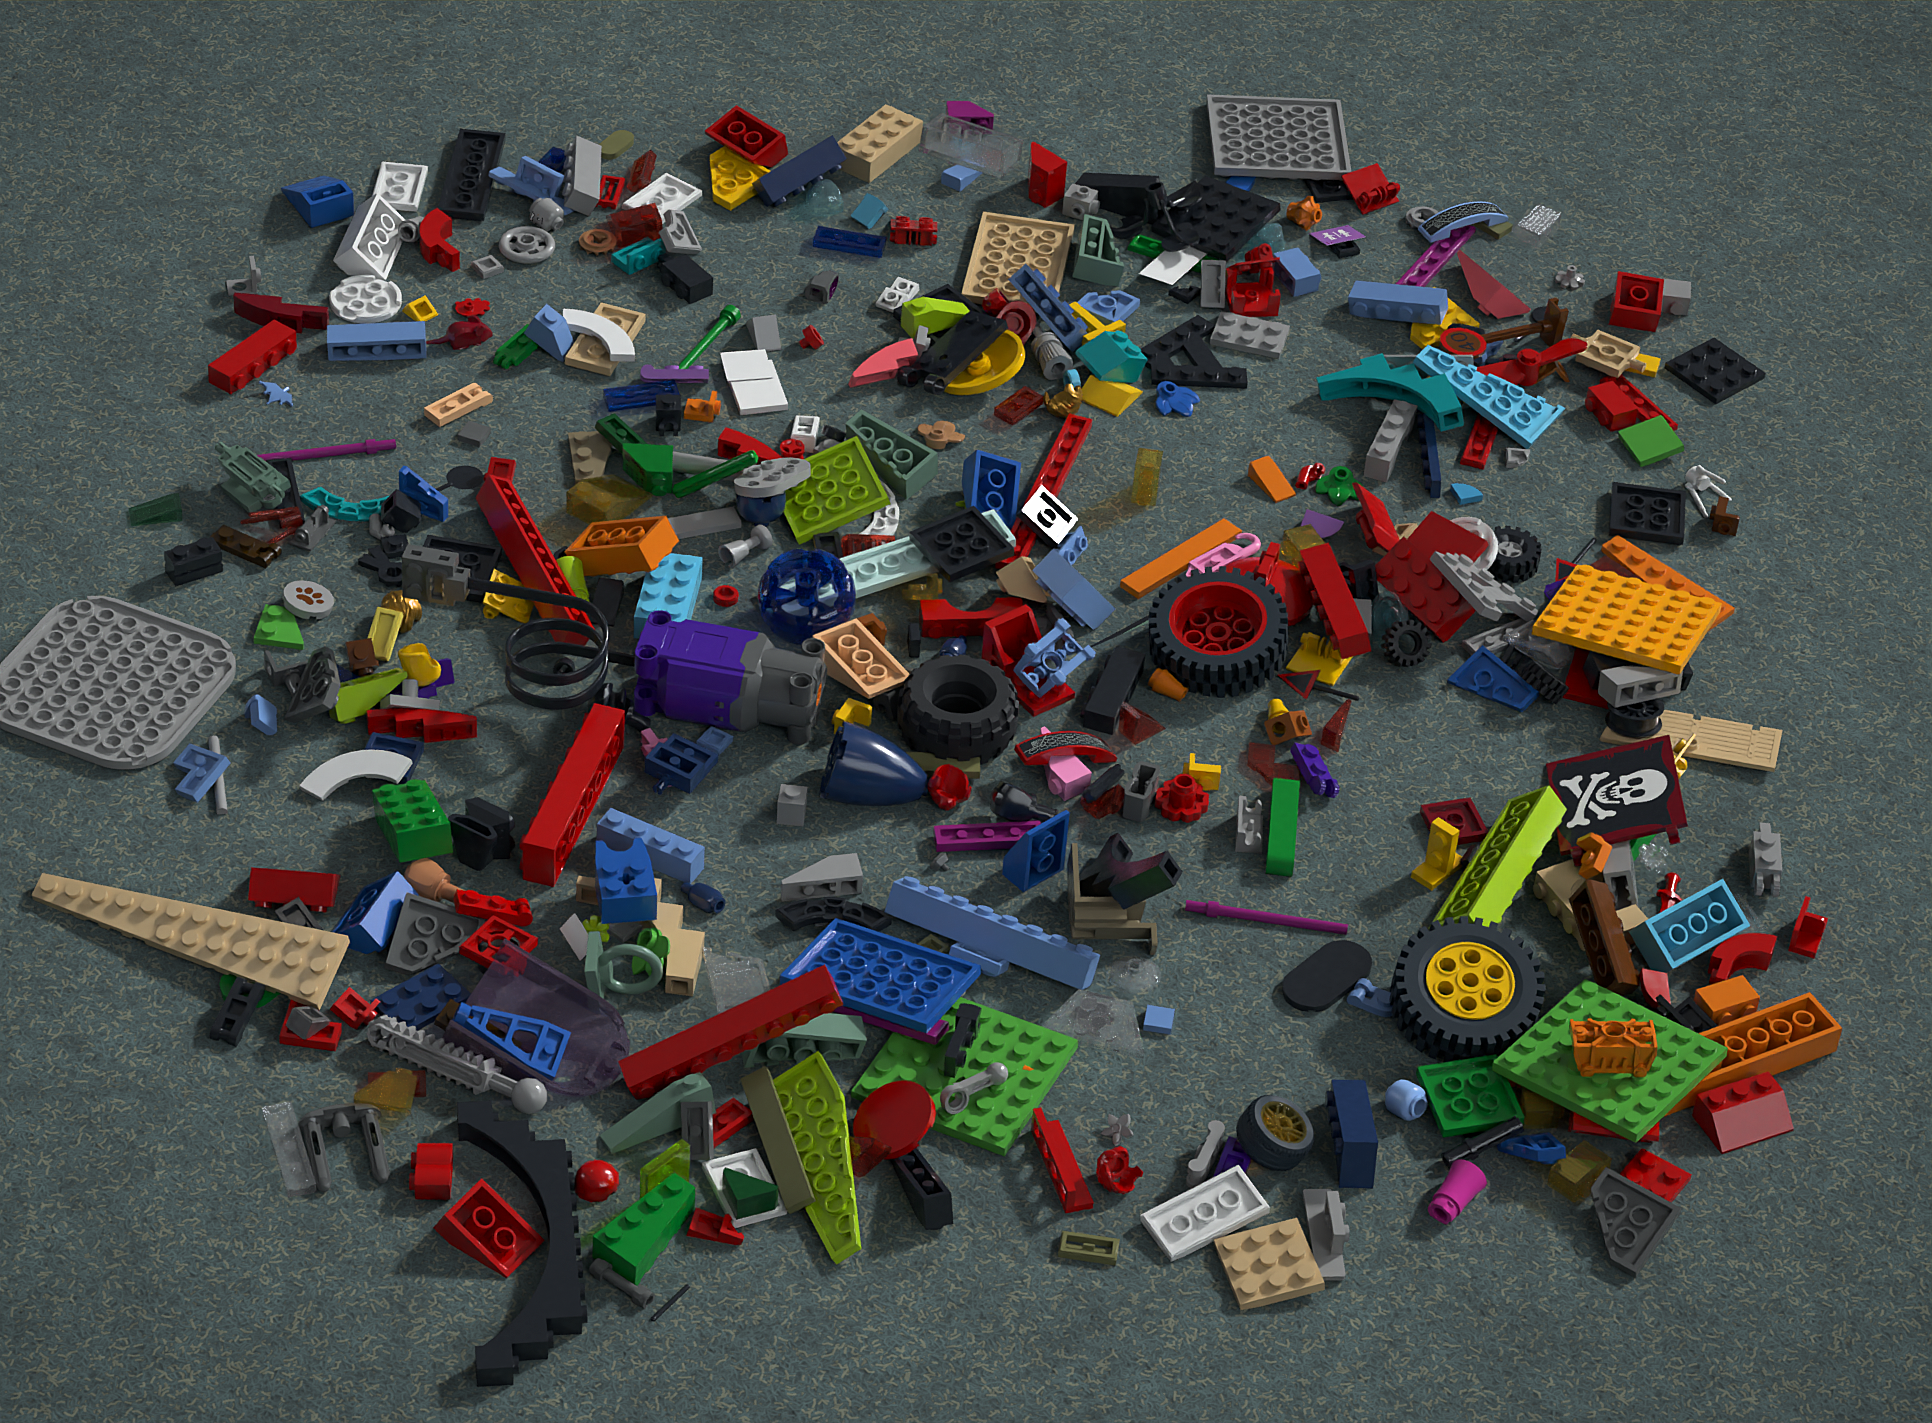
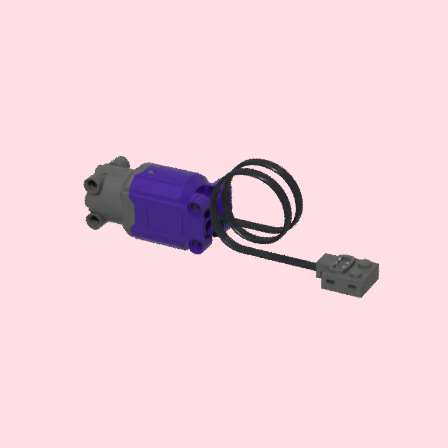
M408 544L402 555V592L404 598L454 606L456 601L465 602L471 589L574 608L589 614L598 622L603 631L604 639L592 627L579 621L564 618L533 620L519 626L509 635L505 644V660L507 663L505 683L508 691L525 704L549 710H563L581 705L591 699L602 687L608 672V662L635 667V672L639 676L634 690V711L643 716H651L656 712L664 713L666 718L744 733L756 728L760 723L786 727L787 739L797 745L807 743L810 740L811 728L817 725L827 677V666L824 663L825 644L820 639L810 638L802 643V653L775 648L764 633L688 619L682 622L671 621L672 617L668 612L657 610L651 612L647 618L644 629L639 636L635 655L608 650L609 629L607 621L595 605L584 599L471 578L470 569L457 567L459 564V553ZM543 630H563L578 633L589 638L598 646V648L566 642H541L526 646L517 651L513 656L510 653L513 645L519 639L528 634ZM551 653L593 659L584 667L564 674L537 672L519 664L532 656ZM603 662L598 677L588 688L575 695L562 698L542 697L526 692L519 688L510 677L511 672H513L517 676L536 684L565 686L587 678Z

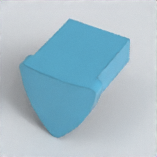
M866 193L862 202L851 214V217L870 229L882 214H886L889 209L880 199Z

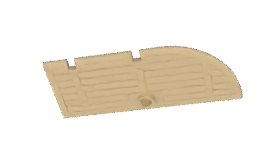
M1664 710L1663 714L1659 716L1662 721V728L1655 735L1642 738L1627 737L1612 731L1607 726L1600 737L1601 742L1626 745L1670 735L1673 749L1682 738L1686 741L1695 734V738L1682 756L1775 772L1782 730L1760 726V731L1752 730L1753 725L1705 716H1701V720L1693 719V714Z

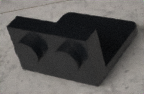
M1661 994L1656 997L1659 1005L1656 1010L1661 1016L1698 1034L1718 1026L1690 997L1675 1008Z

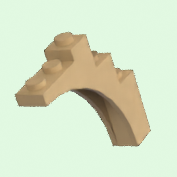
M578 876L576 901L598 905L595 878ZM654 878L657 891V920L637 922L643 925L642 930L645 928L659 929L662 936H666L670 941V953L663 957L666 969L665 993L693 996L704 952L705 932L681 929L683 905L661 903L662 879Z

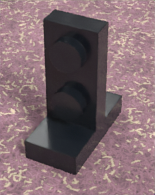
M1368 559L1352 566L1346 562L1339 563L1338 565L1354 599L1371 600V611L1380 608L1375 562Z

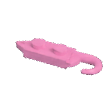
M1240 533L1235 536L1237 540L1247 539L1252 544L1241 548L1238 545L1225 542L1190 561L1186 576L1188 578L1191 577V570L1198 569L1199 573L1203 574L1205 573V567L1211 566L1212 572H1219V566H1227L1234 561L1255 554L1260 549V539L1251 533Z

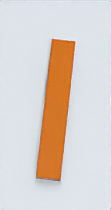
M1223 518L1123 578L1120 582V587L1135 598L1140 599L1186 571L1190 561L1225 542L1229 544L1236 540L1235 536L1242 533V530Z

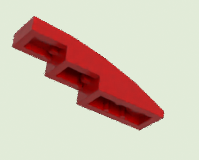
M411 708L366 710L368 735H371L373 732H395L396 737L399 738L423 736L424 743L477 737V718L472 715Z

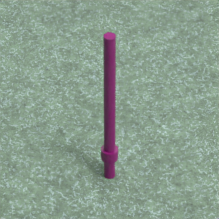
M368 439L364 443L268 453L257 456L265 461L291 458L294 461L364 452L376 454L377 451L396 449L395 439L381 441Z
M1186 900L1185 911L1204 913L1206 917L1217 918V916L1344 935H1347L1348 924L1219 905V902L1208 900V903Z

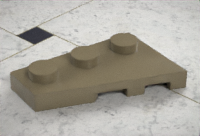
M598 431L568 433L575 485L600 484L613 445Z

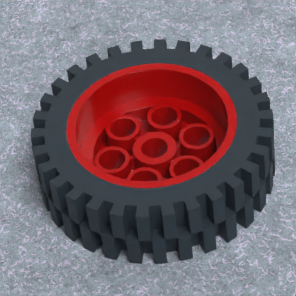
M1211 566L1205 567V573L1200 574L1198 569L1191 570V577L1189 578L1183 573L1178 576V583L1173 579L1169 581L1167 589L1162 587L1159 591V598L1155 597L1152 601L1148 618L1149 651L1154 665H1158V668L1162 670L1167 669L1184 687L1189 685V692L1196 694L1198 689L1203 690V696L1209 697L1211 692H1217V698H1225V692L1231 691L1232 697L1239 696V689L1241 688L1244 689L1245 693L1253 691V684L1258 688L1264 685V677L1270 681L1274 677V670L1279 671L1282 667V661H1285L1288 649V613H1286L1285 602L1282 603V596L1279 592L1275 594V587L1269 584L1265 587V579L1259 576L1254 581V573L1247 571L1242 576L1240 575V569L1233 567L1232 573L1226 572V566H1219V572H1212Z

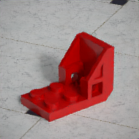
M1025 604L984 623L981 659L989 661L990 665L998 666L1005 672V676L1011 679L1017 691L1019 704L1034 717L1074 699L1075 692L1064 683L1058 687L1055 685L1039 698L1013 671L1025 654V647L1029 643H1037L1042 638L1033 611ZM1027 666L1022 671L1026 674L1034 673L1036 667ZM1046 676L1043 679L1039 678L1037 682L1039 689L1046 682Z

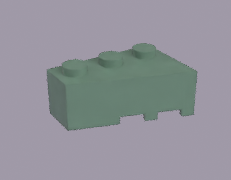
M1084 214L1077 238L1072 277L1118 287L1125 266L1119 260V250L1113 244L1114 237L1107 219Z

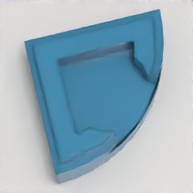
M1455 483L1450 486V491L1460 505L1482 501L1483 494L1470 485Z

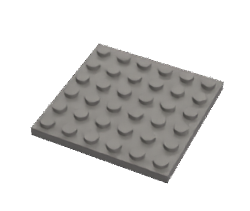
M1207 95L1206 105L1214 175L1222 177L1251 176L1269 179L1277 177L1293 180L1303 178L1343 181L1341 176L1351 172L1340 100Z

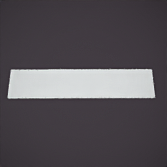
M1190 246L1176 252L1164 251L1139 274L1173 285L1199 262L1206 253Z

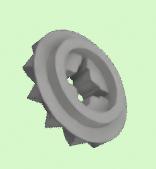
M1424 206L1412 208L1406 214V224H1410L1411 229L1418 228L1424 220L1426 221L1439 212Z

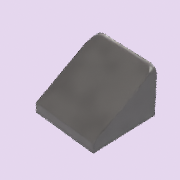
M313 1006L295 1007L290 1013L286 1026L300 1038L307 1039L329 1025L330 1020Z

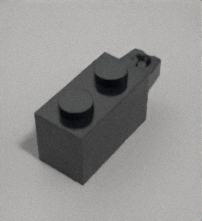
M666 253L658 256L657 267L662 274V283L664 286L673 289L678 298L692 304L713 295V277L689 256L684 254L673 258Z

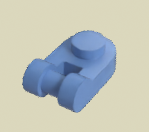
M1359 979L1354 987L1355 990L1351 991L1347 997L1348 1004L1382 1017L1392 1016L1393 1005H1390L1389 1002L1391 993L1373 986L1367 979Z

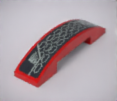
M1059 731L1038 735L1015 745L1014 748L1024 765H1048L1051 756L1088 755L1093 763L1117 761L1116 755L1104 740L1097 736L1077 731Z

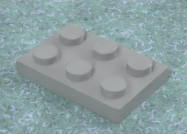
M1221 311L1212 333L1210 344L1279 359L1289 334L1290 326L1279 322H1270L1255 317H1246L1232 312Z

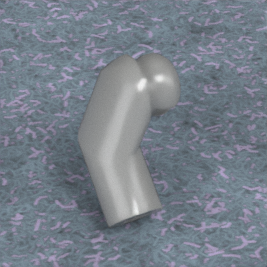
M372 514L369 517L370 535L381 540V537L395 534L393 526L390 529L388 528L389 524H385L382 527L379 514Z

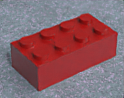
M1404 536L1375 565L1377 583L1443 643L1448 641L1476 611L1432 561Z

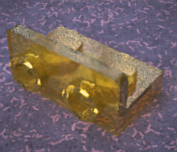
M927 573V589L926 584H908V589H902V598L904 600L938 599V594H942V579L938 578V574Z

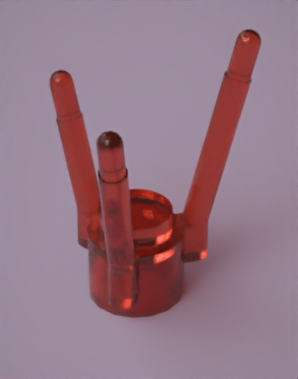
M298 506L250 512L248 516L253 518L240 521L244 525L279 519L282 529L287 527L288 530L266 542L267 544L277 543L287 536L295 534V531L298 529L297 527L303 526Z

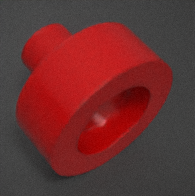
M812 325L802 330L805 337L799 341V344L803 349L811 345L816 350L824 345L822 337Z

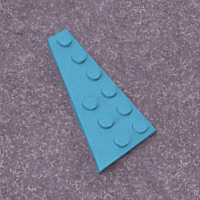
M1427 345L1413 361L1416 366L1431 377L1445 373L1458 398L1526 449H1529L1565 410V407L1560 405L1554 407L1545 403L1546 399L1541 396L1534 398L1526 394L1523 388L1489 373L1486 376L1476 371L1477 367L1468 364V366L1456 362L1454 356L1430 345Z

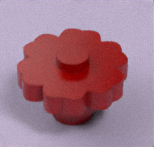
M1179 774L1174 779L1165 781L1163 788H1158L1156 791L1155 807L1161 809V815L1171 821L1181 819L1183 822L1190 823L1199 820L1201 813L1208 811L1209 794L1203 792V786L1196 783L1194 778L1188 774Z

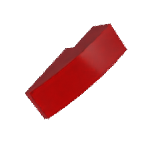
M725 427L718 438V456L732 459L750 450H754L758 455L759 459L755 465H760L762 461L782 458L778 453L757 439Z

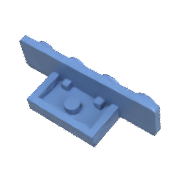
M527 156L520 159L516 174L502 167L489 171L488 176L495 179L496 183L513 188L517 194L526 195L532 198L533 201L539 198H551L563 209L564 215L575 211L565 207L564 199L558 197L564 175Z

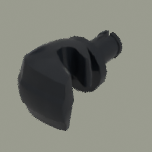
M604 683L599 691L588 700L587 707L589 713L594 703L625 710V724L637 729L639 732L648 729L650 726V718L634 711V702L627 698L625 688H622L621 692L616 693L612 691V683Z
M1000 781L990 794L991 811L997 817L1008 821L1023 822L1035 819L1045 822L1058 814L1057 809L1038 804L1035 794H1028L1025 790L1006 781Z

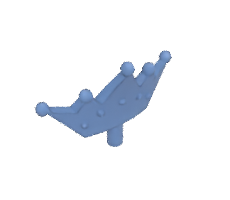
M259 381V384L266 389L263 394H270L269 402L266 404L280 401L279 405L287 403L293 406L292 395L287 393L289 387L281 389L276 383Z

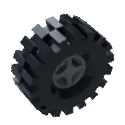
M1500 526L1495 527L1493 532L1498 541V552L1494 562L1487 571L1494 576V580L1501 578L1502 582L1505 583L1508 580L1518 583L1519 579L1524 582L1528 580V576L1532 578L1535 572L1537 573L1542 551L1541 543L1537 542V537L1535 535L1530 537L1531 532L1527 530L1521 532L1519 527H1516L1515 530L1511 529V526H1505V529H1501Z

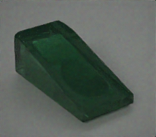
M179 493L169 494L129 508L131 526L182 521Z

